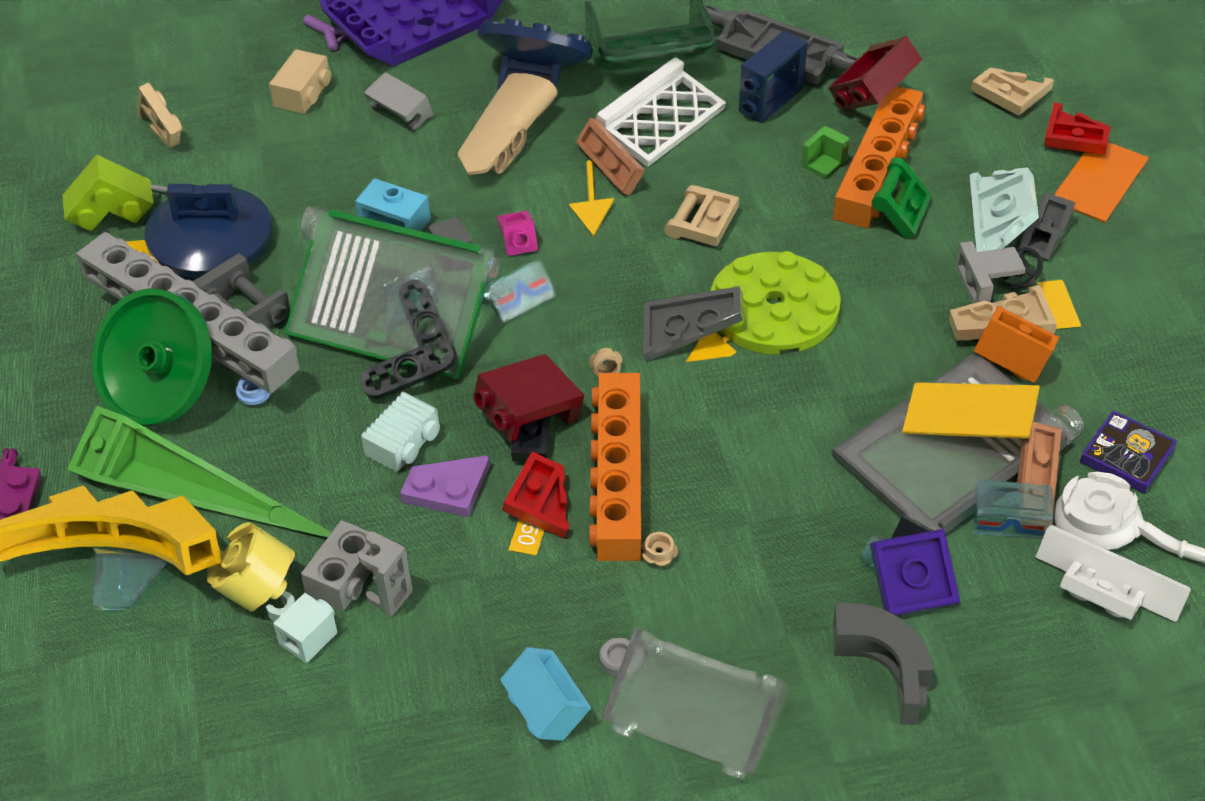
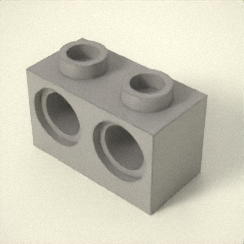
M341 520L301 573L305 593L316 600L322 599L330 606L344 612L349 603L359 597L365 581L373 573V569L359 561L357 554L358 551H362L368 556H372L370 545L365 540V537L370 532Z

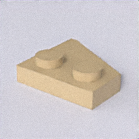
M990 67L972 81L971 90L1020 116L1052 90L1054 80L1045 77L1043 83L1026 80L1027 74L1006 72L1002 69Z
M150 83L138 87L137 116L141 120L150 119L152 125H149L150 129L155 135L160 137L168 148L179 144L182 125L175 114L171 115L167 110L163 95L159 91L155 92Z

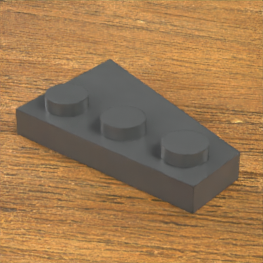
M740 286L644 302L643 356L645 361L653 360L743 321V293Z

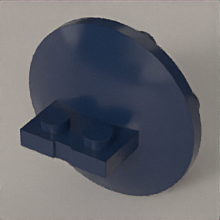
M505 19L504 24L484 20L483 25L479 26L478 38L503 55L497 90L500 89L508 75L512 73H525L545 78L554 84L557 89L561 66L574 65L592 59L593 48L590 45L591 42L585 40L583 35L568 33V36L558 34L551 30V26L534 23L533 28L522 26L523 22L514 19Z
M168 184L166 191L168 200L163 202L152 213L145 227V242L149 254L155 257L161 266H168L176 275L183 279L199 278L238 253L247 259L249 265L264 254L271 240L273 230L271 216L266 205L254 194L235 188L232 184Z

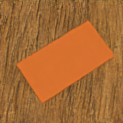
M1108 142L1106 154L1084 152L1063 183L1059 185L1054 195L1076 202L1074 211L1106 223L1149 160V157Z

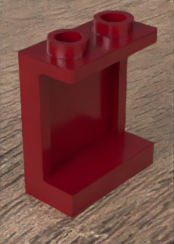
M546 354L478 374L473 393V400L476 406L494 423L496 429L501 431L510 442L517 440L521 425L558 414L566 424L578 421L584 399V394Z

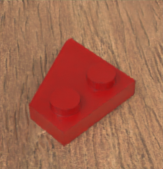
M1054 102L1044 146L1061 150L1083 151L1090 154H1106L1111 126L1100 121H1094L1089 116L1080 112L1072 116L1062 111V104Z

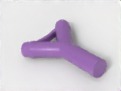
M306 15L303 20L306 26L325 36L327 47L332 52L337 51L339 44L349 38L338 26H330L311 15Z

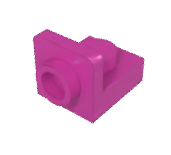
M527 210L497 216L498 227L504 237L508 256L532 252L538 249L534 221Z

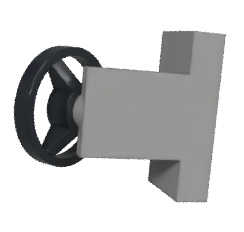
M969 241L959 244L955 267L972 303L984 300L990 302L994 287L991 281L992 278H1000L1001 282L1009 289H1025L1035 283L1040 277L1043 270V260L1038 252L1032 248L1022 247L1015 249V247L977 252L973 242ZM1025 253H1030L1037 257L1038 263L1035 271L1030 268L1029 262L1025 259ZM1025 274L1031 276L1028 280L1019 284H1010L1005 281L1013 275L1015 277H1022Z

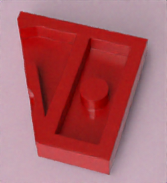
M531 452L503 503L502 511L565 539L569 529V521L566 519L567 495L564 489V466Z

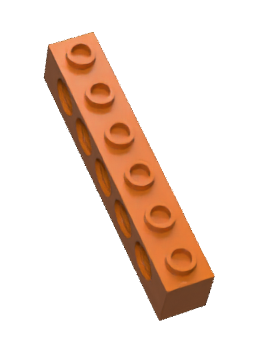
M896 86L880 102L835 196L833 220L869 229L873 218H879L881 211L873 208L871 201L875 193L880 191L888 174L887 166L890 160L895 157L905 160L910 144L908 140H914L918 128L917 122L921 123L924 118L926 105H922L923 92Z
M599 373V387H592V408H598V413H592L591 430L592 434H598V440H591V461H598V467H591V489H597V495L590 496V517H597V524H590V546H597V561H641L640 373Z

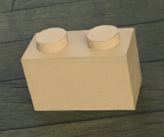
M295 49L269 83L273 107L305 114L310 106L317 101L318 95L324 87L330 83L331 70L328 68L327 56Z

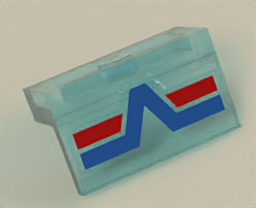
M538 260L488 283L483 301H491L500 323H503L557 294L541 260Z
M978 479L976 485V513L972 525V534L1043 539L1046 529L1050 526L1053 518L1052 486Z

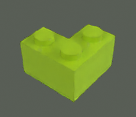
M97 154L62 195L64 220L91 232L108 212L136 224L153 205L150 179Z

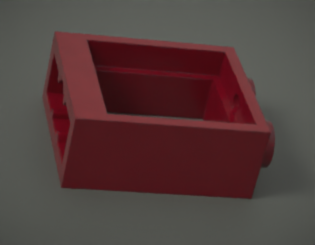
M907 36L878 43L868 48L828 89L834 96L836 104L844 111L879 104L923 59Z

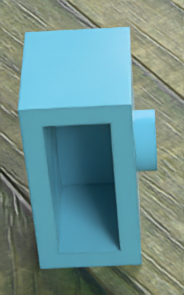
M375 178L355 200L357 216L417 231H422L431 219L428 196Z
M527 647L500 679L508 692L509 700L519 709L527 722L528 730L537 739L563 741L591 709L553 650Z

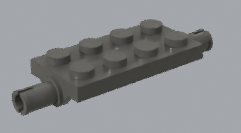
M708 4L702 12V22L723 28L722 34L716 39V48L747 60L783 30L807 41L804 81L816 85L820 83L829 70L836 68L845 72L859 58L844 53V44L745 9L741 13L733 10L728 12Z

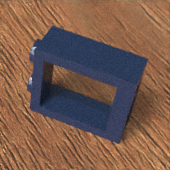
M783 30L741 65L740 113L763 123L804 88L807 41ZM774 74V77L767 82L768 78Z

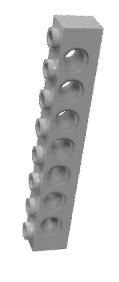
M104 232L76 253L83 277L119 300L135 291L150 288L171 291L188 299L196 306L206 322L211 339L212 358L268 393H273L299 370L297 350L290 340L273 334L265 325L255 323L247 318L239 309H232L222 303L214 294H207L199 289L191 280H184L168 266H161L146 253L138 252L130 247L123 239H117Z

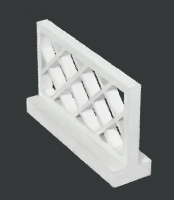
M677 57L670 60L598 112L596 119L613 137L646 167H649L724 110L726 106L725 101L684 72V63ZM683 83L691 89V92L676 91V86ZM659 99L672 100V106H657L656 101ZM677 100H690L693 107H677ZM697 101H708L713 106L711 108H698ZM640 113L652 114L653 121L637 120V115ZM657 114L673 115L674 122L658 121ZM678 115L694 116V121L691 123L678 122ZM619 128H633V135H622L617 130ZM638 129H654V136H638ZM658 130H674L675 135L673 137H659ZM639 144L655 145V150L648 155L639 148Z

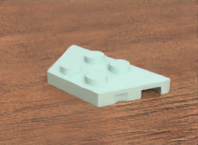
M1028 167L1017 168L1011 171L997 170L993 172V176L982 177L979 172L970 174L977 252L1004 248L1039 218L1034 176Z

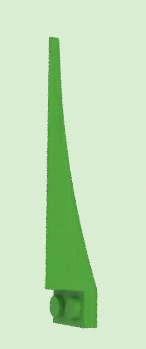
M96 406L67 468L72 473L112 488L125 491L133 490L135 493L163 500H170L183 495L193 507L328 538L332 533L130 418L100 406Z

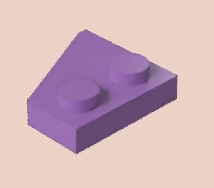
M480 456L413 466L400 492L401 502L469 517L490 468V457Z

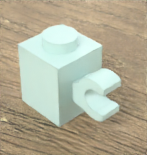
M284 591L280 597L282 603L286 606L277 609L273 605L268 604L266 606L268 616L274 621L273 625L279 645L305 663H308L338 633L334 619L335 612L322 599L317 601L304 593L295 602L293 595Z

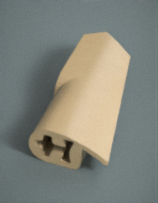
M512 73L508 75L457 153L467 175L487 173L489 170L500 174L508 167L525 144L526 130L557 97L558 92L554 84L545 78L531 74Z

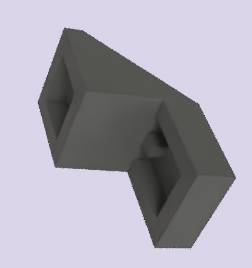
M1045 192L1038 208L1039 218L1026 228L1019 248H1032L1042 258L1050 260L1067 229L1076 202Z

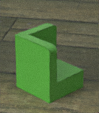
M824 126L805 142L803 146L802 167L824 179H828L847 162L850 138Z

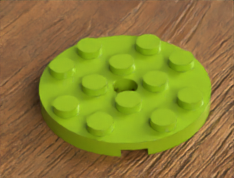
M761 252L739 257L719 272L711 286L710 291L740 286L743 293V321L719 331L724 336L727 335L733 343L754 352L780 355V350L798 348L799 352L807 350L826 339L835 328L839 318L841 299L834 279L822 266L809 259L795 255L793 252ZM779 297L781 298V302L775 304L767 302L769 300H778Z

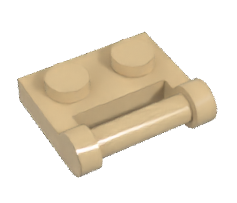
M691 185L686 189L684 201L674 218L670 219L665 225L664 232L672 239L684 237L717 247L739 207V197ZM702 203L692 222H686L694 206Z

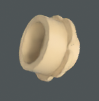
M602 348L591 356L589 365L593 368L592 371L597 377H599V373H620L622 356L618 351L613 352L611 348Z
M664 532L650 534L642 544V549L644 550L642 557L649 564L666 566L672 562V558H675L678 553L673 538Z

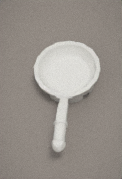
M1090 472L1087 478L1080 480L1079 476L1071 479L1064 487L1063 494L1055 503L1053 519L1056 527L1106 550L1118 549L1132 542L1135 537L1138 538L1140 535H1143L1161 548L1178 554L1179 558L1185 557L1205 564V548L1189 544L1186 540H1177L1151 523H1146L1143 520L1137 503L1136 493L1133 495L1130 491L1131 485L1116 475L1104 472Z

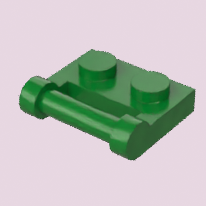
M895 157L890 160L887 166L888 174L880 191L875 193L871 204L876 210L884 212L892 225L906 239L916 234L932 194L907 162L902 158ZM898 179H900L902 184L894 200L891 195Z

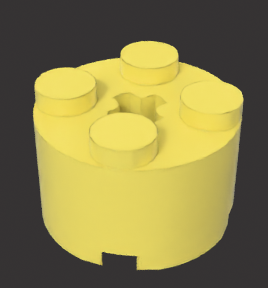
M250 522L243 523L226 537L231 543L225 551L219 549L222 563L208 567L207 582L216 591L252 612L269 598L276 600L283 594L287 586V581L284 578L289 565L295 557V551L260 527Z

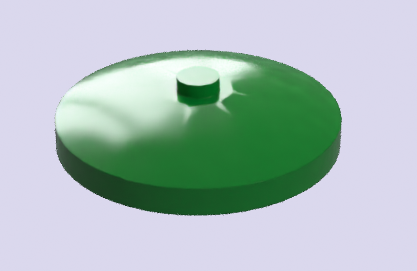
M155 288L142 289L119 300L103 319L97 331L92 350L93 380L105 406L110 411L124 415L145 426L163 425L176 420L186 413L202 393L210 372L212 347L206 322L195 305L185 297L171 291Z

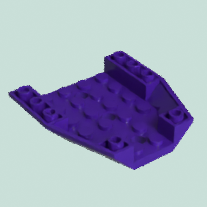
M319 0L322 11L366 54L396 66L479 29V26L483 25L484 20L492 19L503 0Z

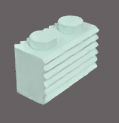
M401 392V395L397 396L396 401H393L392 405H389L388 409H385L384 413L380 414L379 418H376L375 423H372L370 427H367L366 432H363L361 437L364 454L367 458L370 457L373 461L376 460L379 464L382 463L384 467L387 466L389 469H393L395 473L406 463L411 464L416 459L419 448L427 440L432 441L439 432L440 423L437 408L406 392Z

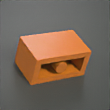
M998 306L978 341L974 352L981 355L987 362L999 364L1010 370L1016 377L1024 380L1028 379L1035 383L1060 337Z

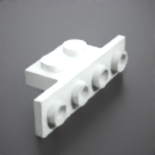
M1053 525L1046 529L1036 554V558L1066 571L1060 584L1061 588L1069 591L1073 597L1079 600H1089L1104 607L1109 614L1116 617H1125L1131 620L1138 608L1142 606L1177 622L1191 591L1186 585Z

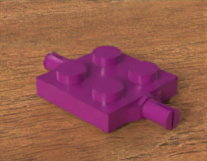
M9 448L3 450L0 462V520L33 509L42 478L40 468L15 467L19 453L13 448L10 451Z

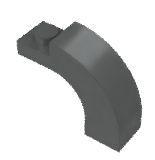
M835 602L832 623L834 656L865 657L875 660L886 667L893 675L898 688L900 724L916 725L920 709H926L927 691L930 690L934 672L933 662L925 643L910 625L886 610L866 604Z

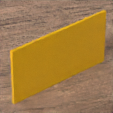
M915 383L902 434L1030 438L1040 385Z

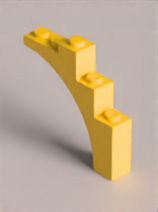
M83 485L49 496V504L0 520V562L22 555L53 549L115 547L155 555L173 564L185 575L222 563L216 530L183 495L147 507L133 490L97 502Z

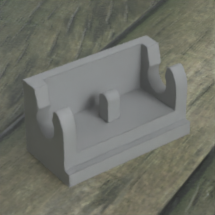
M386 72L364 92L366 99L369 101L373 100L371 106L375 108L383 106L402 117L406 122L412 120L416 115L415 120L408 126L413 130L417 129L434 115L427 95Z
M370 531L365 540L370 545L372 556H368L362 551H358L357 554L359 561L363 565L373 569V581L377 584L379 596L375 595L372 591H366V598L371 604L384 610L385 615L392 618L413 591L406 548Z

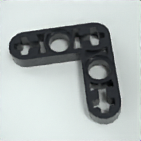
M408 280L401 286L399 291L400 302L419 347L364 370L360 383L364 392L371 398H384L450 370L455 363V352L431 293L425 283L420 280ZM412 289H416L418 293L424 292V294L419 296L424 310L418 312L412 299L406 300L411 296L410 291ZM424 318L434 319L437 324L435 331L428 335L421 334L418 331L420 321ZM437 341L442 353L448 352L444 356L445 362L443 364H439L436 360L431 361L435 357V352L430 342ZM405 361H413L417 364V372L411 378H403L399 374V367ZM392 367V373L398 383L393 384V381L389 378L381 382L382 388L376 390L373 386L368 387V384L373 382L372 376L377 374L380 379L388 377L390 374L387 372V369Z

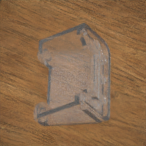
M634 628L602 719L612 723L610 728L612 732L631 739L634 732L723 764L722 773L744 780L746 773L755 775L785 704L790 687L784 680L767 674L760 679L756 672L745 671L680 648L668 641L666 643L654 638V635Z

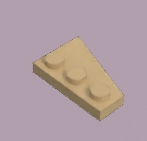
M1040 285L1029 287V293L1017 296L1015 292L1003 295V300L991 303L984 300L952 309L949 314V323L956 341L980 339L998 306L1055 334L1057 325Z

